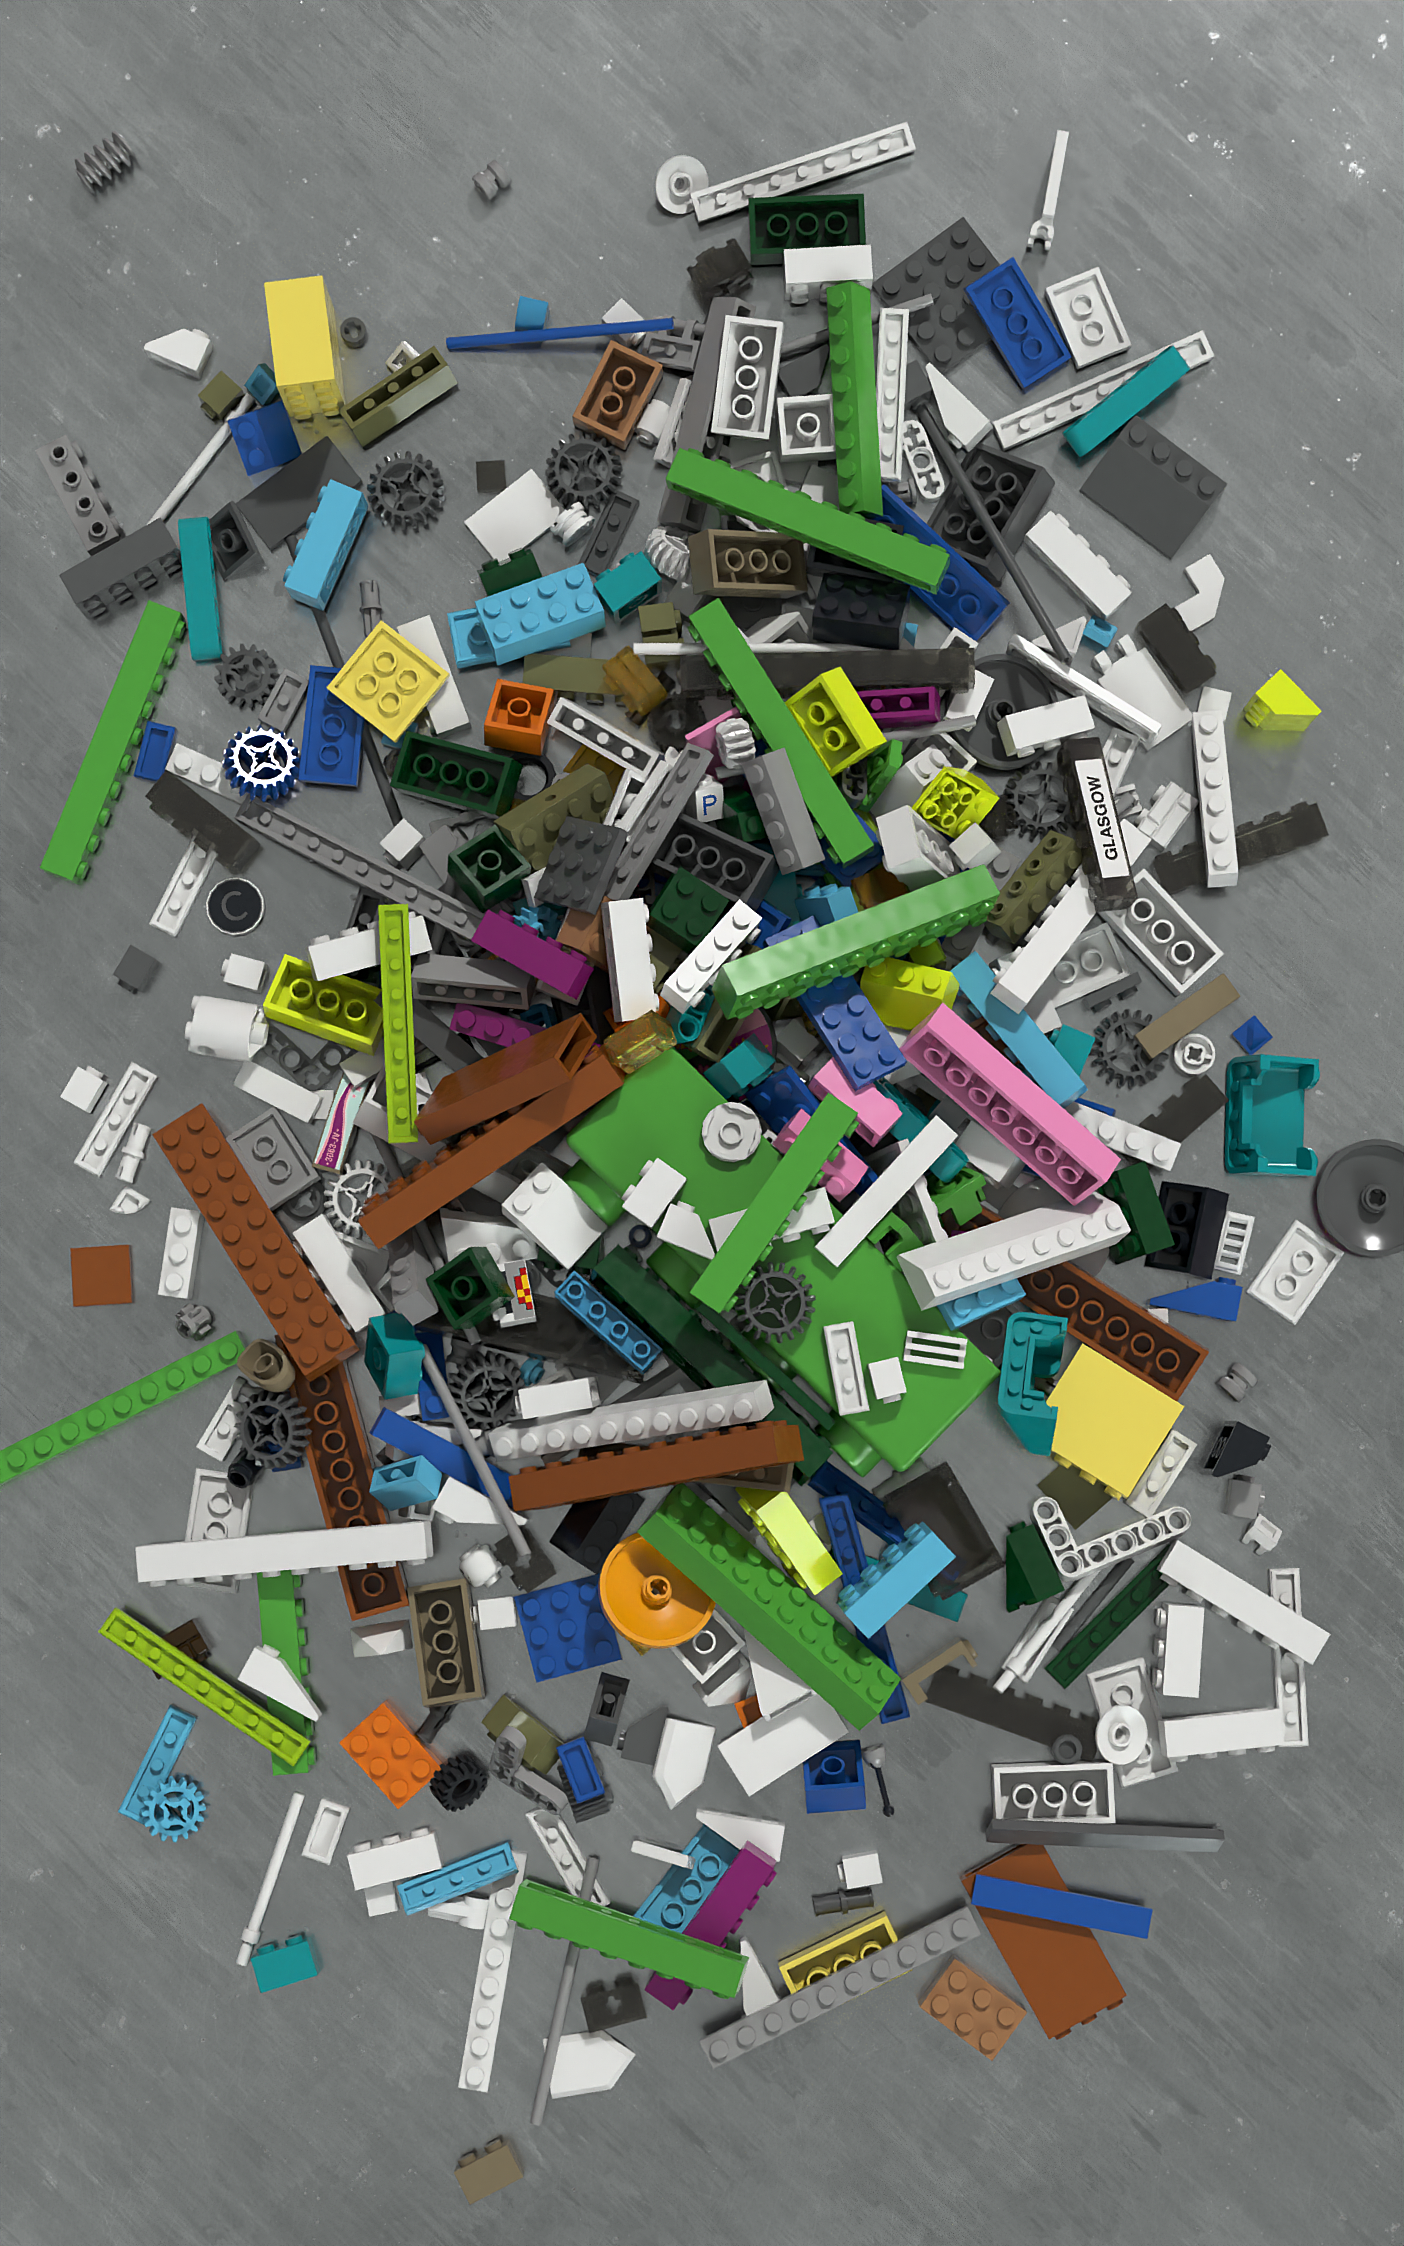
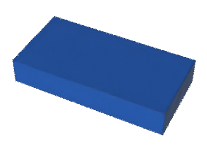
M147 721L134 778L163 785L166 774L165 768L170 759L177 731L176 727Z
M584 1736L556 1747L577 1804L605 1793Z

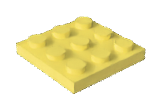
M381 620L326 688L396 743L449 678L450 674Z

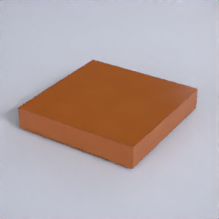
M130 1245L70 1248L73 1307L133 1303Z

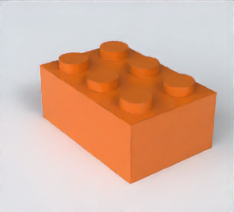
M387 1700L339 1742L397 1809L402 1807L424 1787L431 1778L435 1777L433 1774L436 1770H441L440 1765L442 1762L415 1734L414 1730Z

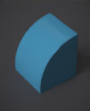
M520 296L515 321V332L546 329L550 313L548 302Z

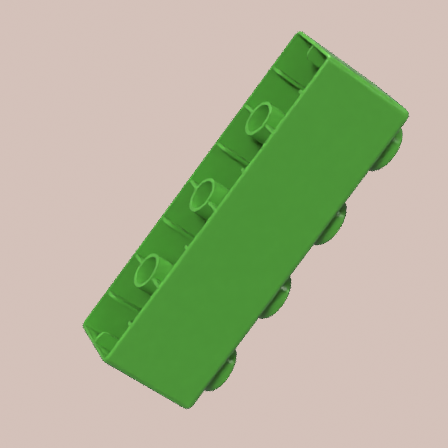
M662 1039L625 1076L624 1084L605 1096L567 1134L566 1143L579 1160L562 1176V1180L606 1225L612 1226L626 1212L622 1207L625 1203L621 1199L623 1194L631 1184L636 1187L643 1177L639 1173L648 1160L654 1163L658 1157L687 1178L686 1183L671 1204L677 1206L678 1201L695 1207L693 1213L699 1215L716 1255L717 1250L708 1220L748 1209L784 1156L762 1134L755 1152L745 1160L733 1163L721 1161L712 1156L705 1147L702 1138L703 1122L712 1109L718 1105L728 1103V1101L665 1039ZM810 1185L805 1192L816 1190V1188ZM830 1203L835 1221L834 1224L829 1225L831 1229L843 1214ZM669 1206L652 1229L648 1227L656 1236ZM812 1230L800 1233L801 1239L784 1243L782 1238L771 1241L773 1249L764 1262L758 1259L752 1268L756 1272L754 1277L759 1276L756 1266L760 1265L763 1272L766 1273L768 1272L767 1264L769 1262L773 1263V1271H779L780 1263H785L783 1272L787 1274L792 1266L796 1267V1272L793 1275L796 1280L801 1274L806 1276L800 1282L801 1286L804 1287L807 1284H812L813 1288L806 1291L805 1295H814L816 1297L815 1301L807 1302V1306L814 1307L815 1312L809 1313L805 1311L804 1316L810 1318L811 1323L806 1324L803 1321L799 1323L804 1329L802 1334L798 1333L795 1328L792 1329L791 1332L794 1335V1339L791 1341L786 1333L782 1334L783 1342L780 1344L777 1343V1335L771 1334L770 1343H765L767 1333L761 1332L760 1337L755 1339L754 1334L758 1329L754 1326L748 1332L743 1330L741 1334L791 1380L798 1376L831 1409L828 1414L835 1420V1424L828 1431L818 1423L814 1427V1431L824 1436L830 1442L831 1448L860 1477H865L881 1460L895 1471H906L1001 1375V1371L958 1328L951 1331L936 1306L921 1311L906 1277L866 1237L837 1268L814 1248L828 1231L815 1235L812 1234ZM661 1240L663 1243L646 1259V1264L692 1310H695L694 1306L699 1300L692 1296L690 1291L711 1260ZM769 1278L771 1285L779 1293L795 1289L790 1282L784 1279ZM761 1283L756 1285L750 1295V1309L757 1307L765 1300V1292ZM739 1287L736 1291V1293L745 1294L746 1290L741 1287ZM768 1288L770 1296L767 1299L770 1302L766 1301L767 1305L760 1308V1310L774 1308L782 1318L780 1310L783 1307L780 1304L784 1305L783 1301L790 1296L776 1298ZM800 1297L789 1301L785 1305V1314L789 1323L793 1322L799 1313ZM738 1299L734 1306L743 1304L744 1299ZM734 1306L731 1309L738 1317L745 1314L744 1309L737 1311ZM764 1313L755 1317L760 1324L766 1327L781 1328L779 1321L772 1313ZM748 1319L743 1321L746 1325L750 1323ZM853 1321L870 1411L839 1416L823 1327ZM907 1330L968 1339L964 1368L958 1369L903 1361ZM912 1338V1343L955 1350L960 1348V1344ZM732 1342L730 1343V1348L736 1351L753 1371H756L767 1380V1384L773 1391L777 1393L783 1391ZM912 1349L910 1352L912 1356L958 1362V1356ZM898 1357L907 1392L900 1394L902 1400L884 1404L883 1398L876 1399L867 1364Z

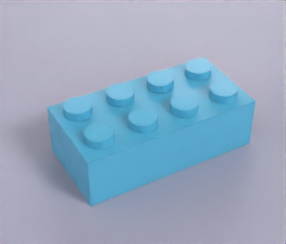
M331 479L328 486H323L317 499V502L320 503L316 513L312 512L306 524V528L309 530L305 539H300L294 552V555L297 556L293 566L289 565L283 577V582H286L284 586L291 598L322 611L325 609L369 507L363 492Z
M584 563L475 601L477 618L497 666L606 627L604 609Z
M923 1521L919 1525L915 1523L910 1526L904 1533L905 1538L898 1545L895 1543L890 1545L883 1552L882 1556L884 1558L876 1565L871 1564L866 1567L860 1574L861 1579L854 1586L852 1584L846 1586L838 1595L840 1599L836 1603L868 1639L956 1557Z

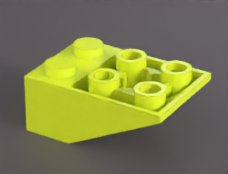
M944 766L911 808L932 827L957 839L975 822L979 825L1000 798L981 778L965 769Z

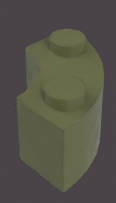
M505 1695L499 1699L481 1722L489 1730L487 1736L494 1742H496L498 1736L507 1726L519 1730L527 1740L521 1764L532 1772L537 1769L546 1775L560 1758L556 1747L564 1743L541 1722Z

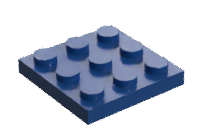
M600 1573L514 1596L536 1682L622 1660L615 1629L606 1619L600 1605L598 1596Z

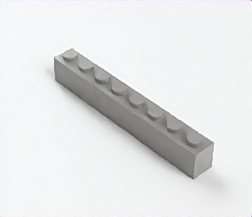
M713 297L672 463L679 448L687 451L689 448L698 450L704 454V458L712 461L719 459L724 435L711 433L725 316L754 318L756 306L737 297ZM666 483L657 521L673 528L678 527L681 530L701 531L707 504L668 489Z

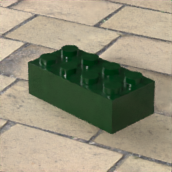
M864 193L748 198L750 265L783 264L784 249L866 245Z
M406 731L390 786L407 795L498 819L510 810L523 765L509 757Z

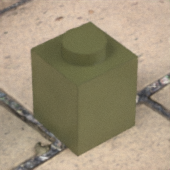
M222 370L198 394L202 403L200 408L210 418L213 419L217 416L222 422L230 409L234 410L245 396L243 390Z

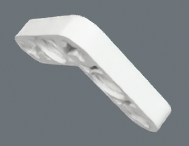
M915 420L905 421L903 425L902 453H904L920 497L927 502H935L943 495L945 486L922 424ZM908 428H911L913 432H919L916 435L918 447L911 452L908 449H913L912 440L910 437H904L907 434ZM918 454H925L929 458L930 463L926 468L921 469L914 465L913 458ZM933 470L934 473H931L929 478L933 485L938 484L939 486L936 488V494L925 491L927 480L925 476L921 479L918 476L926 475Z

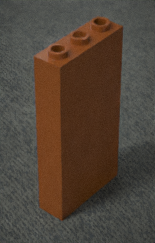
M579 1013L443 1077L414 1121L419 1133L432 1145L571 1081L597 1038L596 1034L583 1015Z
M1018 1844L959 1877L970 1898L972 1897L976 1873L1069 1892L1044 1845ZM975 1905L1049 2039L1053 2037L1056 2040L1061 2039L1071 2032L1070 2028L1080 2022L1082 2025L1088 2024L1097 2018V2012L1104 2008L1112 2010L1123 2003L1122 1998L1127 1996L1089 1927Z

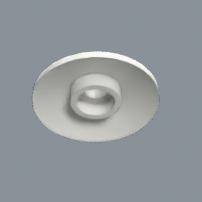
M687 155L674 156L664 162L656 174L654 183L655 194L659 203L666 210L676 214H685L693 211L694 208L689 195L706 189L709 186L705 167L697 159ZM677 178H680L681 184L678 188H675L674 183Z
M1117 1705L1108 1709L1099 1719L1095 1732V1741L1099 1753L1105 1760L1117 1765H1125L1136 1760L1143 1752L1148 1737L1147 1724L1144 1717L1137 1709L1127 1705ZM1118 1730V1735L1115 1738V1732Z

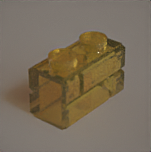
M629 645L625 646L615 657H612L602 666L606 673L603 680L613 692L617 689L620 690L624 695L620 700L631 713L636 710L640 716H644L668 696L663 685L637 655H633V650Z
M653 1010L645 1013L604 1040L611 1063L628 1074H631L661 1055L665 1050L667 1051L677 1044L669 1020L659 1016Z

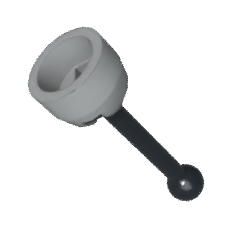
M884 1745L867 1747L861 1751L863 1760L867 1766L876 1771L885 1806L883 1814L891 1817L895 1810L890 1805L881 1767L886 1761Z

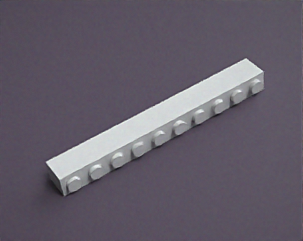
M767 1380L508 1421L506 1424L501 1423L488 1435L496 1462L759 1421L774 1409Z
M430 1520L146 1544L135 1547L138 1583L148 1582V1587L165 1586L166 1580L174 1579L177 1580V1585L195 1583L194 1578L205 1577V1582L223 1581V1575H234V1580L252 1578V1573L262 1572L263 1577L281 1576L280 1571L291 1570L292 1575L308 1574L309 1568L320 1567V1573L338 1571V1566L349 1565V1570L367 1569V1563L377 1562L378 1568L396 1566V1561L407 1560V1565L425 1564V1558L434 1556Z

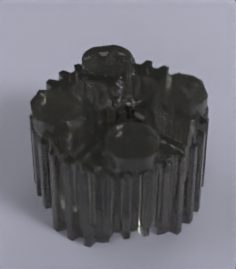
M735 238L726 241L727 246L724 248L715 249L713 246L703 251L702 254L696 257L698 262L696 266L692 267L690 265L686 269L704 300L710 301L713 297H728L731 294L729 290L737 285L739 287L745 286L754 279L752 275L753 268Z
M674 691L672 695L670 692L667 693V696L661 695L662 698L656 700L657 704H652V709L649 710V715L647 716V727L651 741H654V745L658 746L659 750L663 753H666L670 746L680 753L687 745L685 735L705 724L702 706H699L698 702L694 703L693 697L689 699V695L684 697L682 693L677 694ZM678 718L679 722H684L680 728L670 727L673 719Z

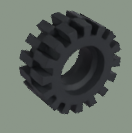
M461 1754L456 1755V1760L452 1757L447 1759L448 1764L442 1763L440 1765L441 1770H436L433 1774L436 1778H431L430 1780L431 1786L429 1787L432 1794L448 1811L456 1812L458 1808L463 1810L465 1809V1804L471 1806L473 1804L472 1800L474 1798L478 1800L481 1796L479 1792H484L486 1788L484 1784H487L486 1773L472 1757L466 1754L464 1756Z

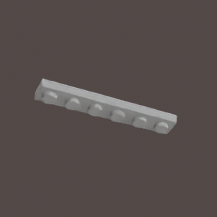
M687 743L619 857L604 896L613 901L629 900L714 757L708 750Z

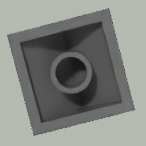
M234 501L229 502L209 519L213 560L223 580L264 562Z

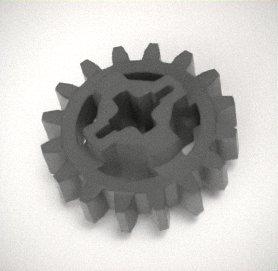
M242 643L240 644V651L237 652L234 648L230 647L231 655L229 657L223 654L220 656L224 662L223 665H215L216 670L221 672V674L215 676L214 680L218 683H223L217 689L220 693L227 692L225 699L228 702L236 698L235 704L238 707L242 705L243 701H246L249 708H251L253 700L256 699L260 704H263L262 696L264 694L269 696L271 694L269 687H274L276 684L272 676L278 675L277 669L270 668L275 663L273 658L265 660L268 654L267 651L263 649L257 653L255 644H252L250 650H247ZM243 658V661L237 663L236 665H233L235 661ZM257 660L264 666L265 674L256 670ZM247 670H249L252 674V678L247 677L246 680L243 681L240 675L246 674ZM228 677L236 680L235 691L229 686ZM257 686L260 687L256 691L249 693L251 689Z

